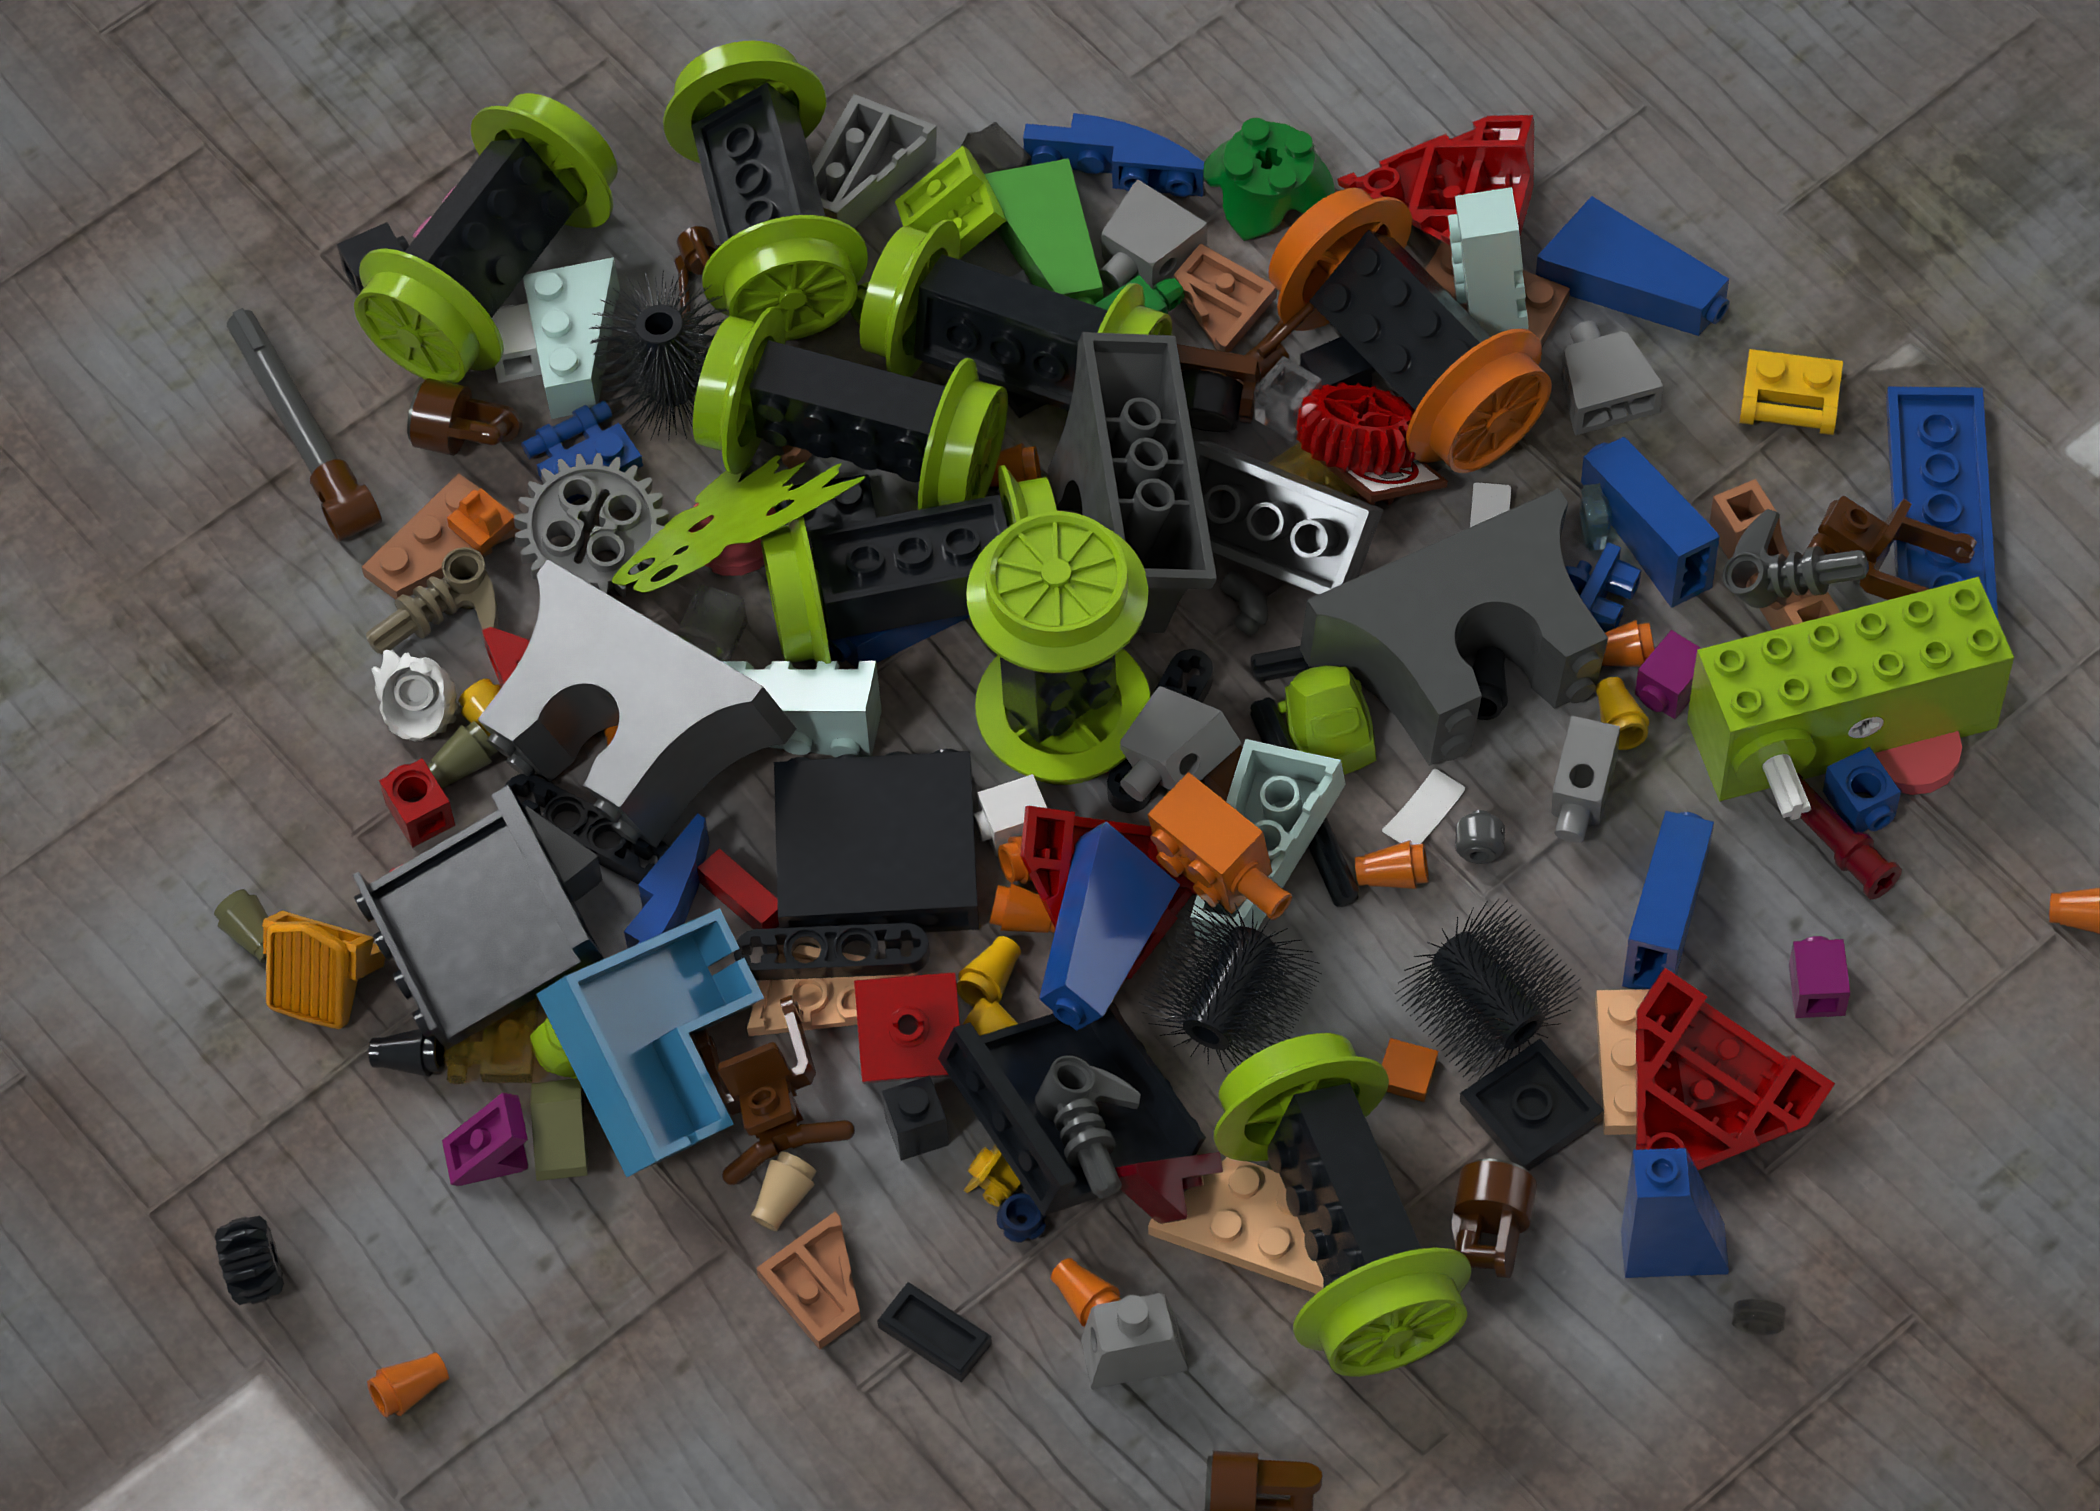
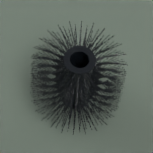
M664 270L661 300L656 282L657 305H655L645 272L652 306L650 307L641 286L640 289L643 296L642 294L641 296L631 283L646 309H643L635 297L642 308L641 310L629 296L628 298L632 302L627 298L625 299L639 311V316L630 306L629 308L635 314L625 306H623L625 309L617 304L612 306L627 314L629 313L637 318L636 321L632 317V320L628 318L623 319L620 316L615 317L609 313H606L608 315H599L623 321L631 327H609L602 325L589 328L612 329L626 333L619 336L616 335V337L611 336L612 338L606 337L591 341L592 343L600 341L623 343L615 348L612 347L613 349L598 350L599 352L593 353L596 357L607 352L623 354L615 361L597 363L599 365H596V367L599 369H604L613 364L626 365L625 368L617 373L600 375V380L613 379L616 375L629 377L617 386H603L605 388L601 390L608 391L609 393L615 388H619L617 390L619 391L622 387H624L623 389L625 387H634L621 397L606 400L607 404H612L617 400L622 402L627 396L640 394L634 402L616 411L617 413H622L632 405L634 407L636 403L639 405L642 400L650 397L647 403L631 417L632 419L638 413L640 414L644 408L646 409L648 405L649 411L652 402L655 400L653 410L642 423V425L644 423L646 425L653 413L650 421L651 424L659 405L656 426L652 437L662 415L661 428L666 406L667 430L668 406H670L668 442L671 413L673 415V424L675 422L677 436L675 406H677L687 440L679 405H682L692 426L689 416L691 418L693 414L686 403L688 402L694 410L690 402L694 405L692 396H696L695 390L697 391L696 388L700 378L699 373H701L703 366L699 364H704L709 347L706 345L714 338V335L710 336L704 333L715 326L721 325L723 322L707 323L706 325L698 324L713 314L728 310L725 308L713 310L710 314L704 315V312L702 316L698 314L697 317L691 318L699 309L717 300L716 298H711L704 305H698L695 309L692 308L691 311H686L685 314H682L687 307L689 309L688 305L703 293L702 291L707 287L705 286L689 302L687 301L685 306H681L680 310L677 311L678 303L689 290V288L686 291L684 290L681 296L679 293L673 307L676 294L675 288L679 277L670 297L673 284L672 279L666 305L665 282L664 305H662ZM673 293H674V297H673V301H672V306H669L670 301H671V298H672ZM661 405H663L660 416L658 418L659 410L661 408Z
M1513 905L1491 922L1499 911L1498 909L1482 924L1484 918L1491 911L1490 909L1470 932L1482 912L1481 910L1473 924V919L1471 920L1469 930L1465 931L1473 911L1472 908L1463 932L1459 934L1457 932V917L1456 935L1450 940L1442 928L1447 939L1445 944L1441 942L1442 947L1427 942L1440 948L1437 953L1414 956H1427L1428 958H1433V960L1406 970L1430 962L1432 964L1424 969L1416 970L1418 972L1404 980L1426 969L1429 970L1398 991L1400 992L1413 982L1422 979L1402 996L1404 997L1419 987L1404 1003L1406 1004L1412 998L1419 995L1406 1011L1425 999L1414 1013L1425 1006L1427 1008L1416 1020L1431 1010L1432 1012L1419 1027L1437 1015L1426 1029L1438 1021L1440 1023L1428 1036L1445 1026L1435 1038L1437 1039L1451 1029L1438 1045L1454 1036L1441 1050L1443 1051L1458 1041L1447 1055L1464 1045L1459 1050L1460 1053H1457L1449 1061L1451 1062L1454 1058L1466 1052L1462 1059L1465 1060L1468 1057L1470 1059L1458 1072L1476 1061V1064L1486 1053L1491 1051L1476 1066L1473 1065L1464 1076L1483 1062L1468 1081L1494 1057L1490 1066L1481 1075L1482 1077L1505 1049L1506 1051L1495 1069L1502 1059H1505L1508 1050H1511L1507 1061L1513 1049L1518 1047L1519 1053L1521 1045L1526 1041L1531 1045L1529 1039L1534 1034L1546 1037L1536 1033L1540 1027L1559 1024H1548L1544 1021L1566 1012L1545 1018V1016L1560 1010L1559 1008L1577 999L1575 998L1549 1011L1571 995L1569 994L1557 1000L1577 982L1559 992L1567 984L1568 980L1559 985L1568 972L1556 980L1554 978L1566 965L1550 975L1562 959L1545 970L1557 956L1555 955L1539 966L1543 962L1542 959H1545L1551 953L1550 951L1537 959L1548 945L1532 956L1531 954L1540 943L1526 951L1538 937L1536 936L1533 940L1523 945L1535 929L1519 941L1517 940L1527 928L1512 937L1517 929L1526 921L1524 920L1517 927L1508 931L1518 918L1508 925H1504L1516 911L1498 923ZM1496 919H1498V920L1490 927V929H1488L1487 931L1484 932V930H1485L1489 925H1491ZM1508 927L1500 936L1496 938L1497 934H1499L1502 930ZM1521 942L1511 953H1509L1514 946ZM1524 949V951L1520 955L1516 956L1520 951ZM1531 958H1533V959L1523 968L1524 964H1525L1526 962H1528ZM1538 962H1540L1533 970L1529 971V970H1530L1531 968H1533ZM1549 971L1539 982H1537L1538 978H1540L1543 974ZM1430 976L1424 983L1420 984L1423 980ZM1430 982L1425 988L1419 991L1426 983ZM1561 987L1552 997H1549L1550 994ZM1431 995H1434L1433 997H1431V998L1425 1003V1001H1426ZM1558 996L1555 1000L1548 1004L1554 997ZM1439 998H1441L1438 1003L1431 1007ZM1447 1010L1444 1014H1442V1015L1438 1018V1016H1439L1443 1011ZM1451 1014H1453V1016L1450 1019L1443 1023ZM1464 1029H1467L1466 1032L1455 1039ZM1478 1044H1480L1477 1049H1475L1472 1053H1470L1468 1056H1466V1055H1467L1470 1051H1472ZM1498 1049V1051L1490 1058L1491 1054Z
M1210 906L1227 923V926L1217 920L1208 909L1209 913L1201 909L1223 928L1216 925L1213 921L1206 920L1196 912V916L1207 921L1213 928L1205 926L1202 922L1199 923L1194 919H1185L1203 926L1210 933L1204 932L1199 926L1200 930L1188 923L1185 925L1191 928L1185 927L1189 931L1186 935L1189 934L1198 939L1190 940L1180 934L1181 936L1179 937L1191 941L1186 942L1190 946L1181 940L1172 939L1182 944L1178 947L1172 945L1177 948L1175 949L1177 953H1179L1178 951L1186 953L1189 956L1185 957H1191L1195 961L1188 960L1183 956L1181 957L1173 951L1170 954L1182 958L1178 959L1181 963L1172 957L1168 958L1162 955L1171 960H1166L1169 964L1163 962L1168 965L1166 967L1179 971L1180 973L1177 974H1182L1186 978L1175 975L1169 968H1167L1169 971L1165 970L1164 972L1173 975L1167 976L1171 979L1172 977L1177 978L1183 984L1172 981L1163 974L1159 975L1153 972L1164 978L1162 980L1172 982L1177 986L1173 988L1166 985L1163 981L1160 982L1156 979L1153 981L1168 987L1169 989L1166 990L1173 991L1177 995L1166 992L1161 986H1159L1160 988L1153 984L1150 986L1162 991L1163 993L1161 994L1170 996L1174 1001L1165 999L1152 990L1144 989L1155 995L1153 997L1164 1000L1172 1007L1158 1003L1143 995L1146 997L1144 998L1145 1000L1159 1004L1160 1006L1157 1007L1166 1008L1173 1013L1163 1012L1151 1006H1148L1152 1008L1149 1010L1167 1014L1171 1018L1167 1019L1148 1013L1144 1014L1165 1019L1158 1020L1160 1022H1175L1183 1025V1027L1152 1024L1182 1028L1173 1032L1185 1031L1181 1033L1171 1032V1034L1159 1036L1187 1034L1191 1037L1174 1047L1185 1042L1189 1043L1193 1039L1198 1042V1045L1191 1056L1201 1044L1205 1046L1204 1052L1207 1047L1208 1065L1209 1048L1216 1050L1223 1067L1224 1064L1220 1050L1237 1067L1225 1052V1049L1232 1054L1236 1062V1058L1243 1062L1235 1055L1234 1051L1248 1059L1240 1050L1253 1056L1254 1054L1248 1048L1256 1052L1260 1051L1252 1044L1258 1045L1262 1050V1047L1267 1048V1046L1262 1045L1254 1038H1257L1259 1041H1266L1271 1046L1276 1043L1264 1038L1272 1037L1281 1042V1039L1272 1036L1276 1034L1267 1033L1261 1028L1265 1027L1269 1031L1271 1029L1280 1036H1282L1280 1032H1285L1283 1029L1287 1030L1286 1028L1288 1027L1273 1022L1279 1021L1282 1023L1281 1021L1288 1024V1021L1281 1018L1288 1017L1289 1015L1287 1014L1290 1013L1278 1010L1276 1008L1278 1007L1277 1005L1282 1006L1287 1011L1299 1012L1292 1009L1290 1005L1292 1004L1297 1007V1004L1288 1000L1298 1001L1296 997L1303 998L1299 994L1303 995L1302 993L1304 992L1289 986L1295 987L1297 985L1302 989L1306 987L1297 984L1301 982L1290 980L1286 975L1296 977L1303 982L1301 984L1305 983L1308 985L1307 983L1309 982L1303 980L1305 978L1298 977L1292 972L1297 971L1306 976L1310 974L1298 970L1303 968H1295L1285 962L1310 969L1306 967L1310 965L1296 963L1287 958L1294 957L1310 962L1314 961L1293 956L1304 954H1286L1278 952V949L1302 952L1313 951L1279 948V946L1302 940L1273 942L1270 939L1271 937L1288 928L1278 933L1274 931L1269 936H1266L1262 932L1270 919L1261 932L1257 931L1258 921L1254 929L1253 909L1252 928L1245 926L1237 906L1236 909L1241 926H1238L1224 908L1237 926L1233 927L1227 917L1225 919ZM1190 930L1198 931L1202 933L1204 936H1206L1208 939L1203 938L1201 934V937L1196 936ZM1194 940H1200V941H1202L1204 944H1203V945H1202V944H1199V943L1195 942ZM1191 944L1197 945L1201 950L1195 949ZM1180 946L1189 948L1193 950L1195 953H1193L1192 951V954L1187 953ZM1181 960L1188 962L1192 967L1186 966ZM1171 963L1181 965L1186 970H1179L1176 967H1174ZM1282 980L1291 982L1293 985H1287ZM1286 988L1291 989V990H1292L1293 992H1295L1298 996L1293 995V994H1289V993H1287L1286 991H1284L1283 989H1285V990H1286ZM1277 992L1283 993L1287 998H1283ZM1275 998L1282 999L1286 1003L1278 1002ZM1282 1004H1288L1291 1008L1286 1007ZM1268 1009L1278 1011L1286 1017L1274 1015ZM1266 1015L1273 1016L1277 1020L1269 1019ZM1176 1018V1019L1181 1020V1021H1174V1020H1171V1019ZM1268 1022L1275 1024L1282 1031L1271 1028L1267 1025L1269 1024ZM1257 1032L1266 1034L1268 1037H1262Z

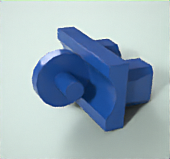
M1609 542L1591 575L1589 572L1592 566L1587 561H1579L1577 567L1565 566L1575 590L1604 633L1619 626L1624 610L1623 605L1605 599L1608 592L1631 600L1641 579V570L1621 561V547Z

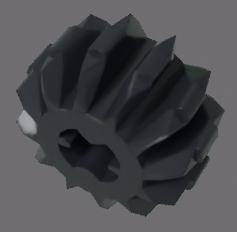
M260 1215L250 1218L245 1216L231 1220L229 1224L217 1229L215 1247L223 1279H225L228 1293L231 1294L232 1299L238 1305L256 1304L278 1295L284 1285L283 1272L276 1244L267 1222Z

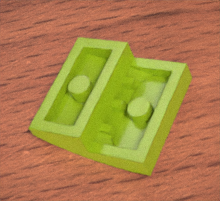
M964 145L895 200L903 226H909L929 233L942 220L947 219L956 223L960 235L959 259L1006 222L1002 208L987 178L971 152Z

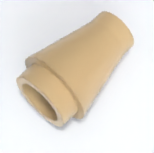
M784 1151L779 1154L777 1160H770L751 1218L772 1231H778L786 1217L815 1186L812 1181L816 1174L815 1168L799 1157Z

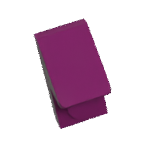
M502 1092L442 1140L451 1185H467L520 1173L528 1169L524 1143L528 1140L519 1095Z

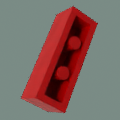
M720 848L697 867L700 883L752 929H773L779 926L777 898Z

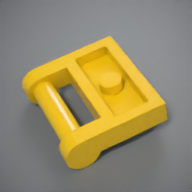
M1749 349L1739 423L1753 425L1754 420L1817 428L1820 429L1819 434L1834 435L1843 361ZM1757 400L1822 408V410L1757 402Z

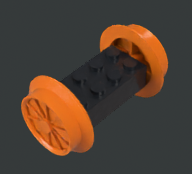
M1347 188L1337 191L1323 198L1302 214L1282 237L1272 255L1268 273L1270 282L1280 292L1277 303L1279 318L1286 324L1304 306L1311 303L1315 310L1295 330H1313L1331 323L1409 403L1415 412L1408 426L1406 446L1410 453H1416L1414 457L1416 460L1426 463L1443 460L1457 473L1473 472L1491 464L1513 448L1528 433L1542 414L1549 400L1552 382L1549 375L1539 366L1542 355V346L1539 338L1527 329H1511L1491 337L1405 250L1411 233L1412 216L1409 208L1401 200L1393 197L1373 199L1366 191L1359 188Z

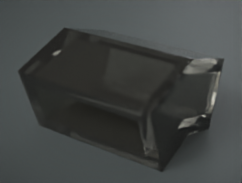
M996 122L982 131L968 132L962 143L971 152L984 174L1032 165L1031 156Z

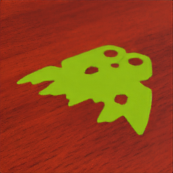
M779 455L770 459L740 482L741 475L753 462H750L739 474H731L725 471L696 496L695 502L699 503L698 506L674 516L663 529L658 531L618 570L612 578V583L624 586L637 581L633 589L642 593L658 589L710 563L722 553L726 546L750 543L799 518L864 480L865 476L822 488L839 474L838 469L842 465V463H839L802 486L789 491L794 484L783 485L805 462L789 470L784 469L775 473L780 466L777 463L780 460ZM789 499L794 500L788 507L775 514L766 516L768 511L779 503ZM711 515L714 516L704 528L694 533L689 532L700 521ZM689 546L684 552L674 555L680 548ZM649 558H655L653 564L645 570L633 575L628 574L630 569L636 564ZM672 565H678L677 570L670 576L660 581L651 582L652 577L659 571Z

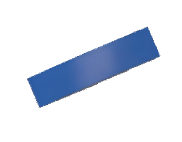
M697 813L638 884L642 910L624 930L627 949L685 923L700 884L697 867L705 861L710 843L706 818Z

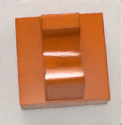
M482 488L478 491L475 489L459 502V507L447 517L448 527L482 555L515 527L514 515Z

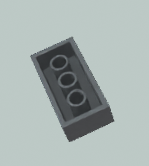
M1211 441L1194 442L1212 552L1317 594H1321L1359 577L1384 509Z

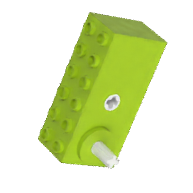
M1979 577L1698 649L1687 722L1719 802L1771 788L1782 817H1790V820H1796L1801 817V813L1811 810L1797 773L1803 779L1826 774L1827 766L1868 747L1874 753L1956 731H1959L1960 738L1997 729L2014 656Z

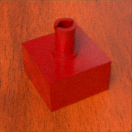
M956 973L854 980L863 1084L917 1080L929 1075L931 1078L950 1077L938 1060V1057L953 1028L960 1026Z

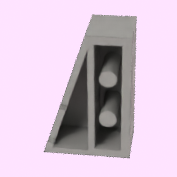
M853 94L812 165L825 217L840 220L855 229L936 158L937 126Z

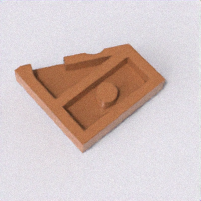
M1201 243L1174 273V278L1184 289L1185 297L1183 300L1217 351L1230 353L1277 297V289L1270 282Z
M836 1211L756 1268L759 1279L819 1350L861 1320L841 1219Z

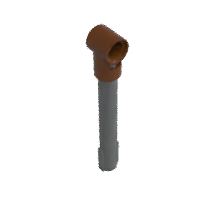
M243 308L232 312L233 315L227 322V328L311 472L310 484L320 501L323 502L321 504L323 514L336 540L340 542L381 523L380 511L368 487L365 484L358 486L357 479L346 461L338 459L254 313Z

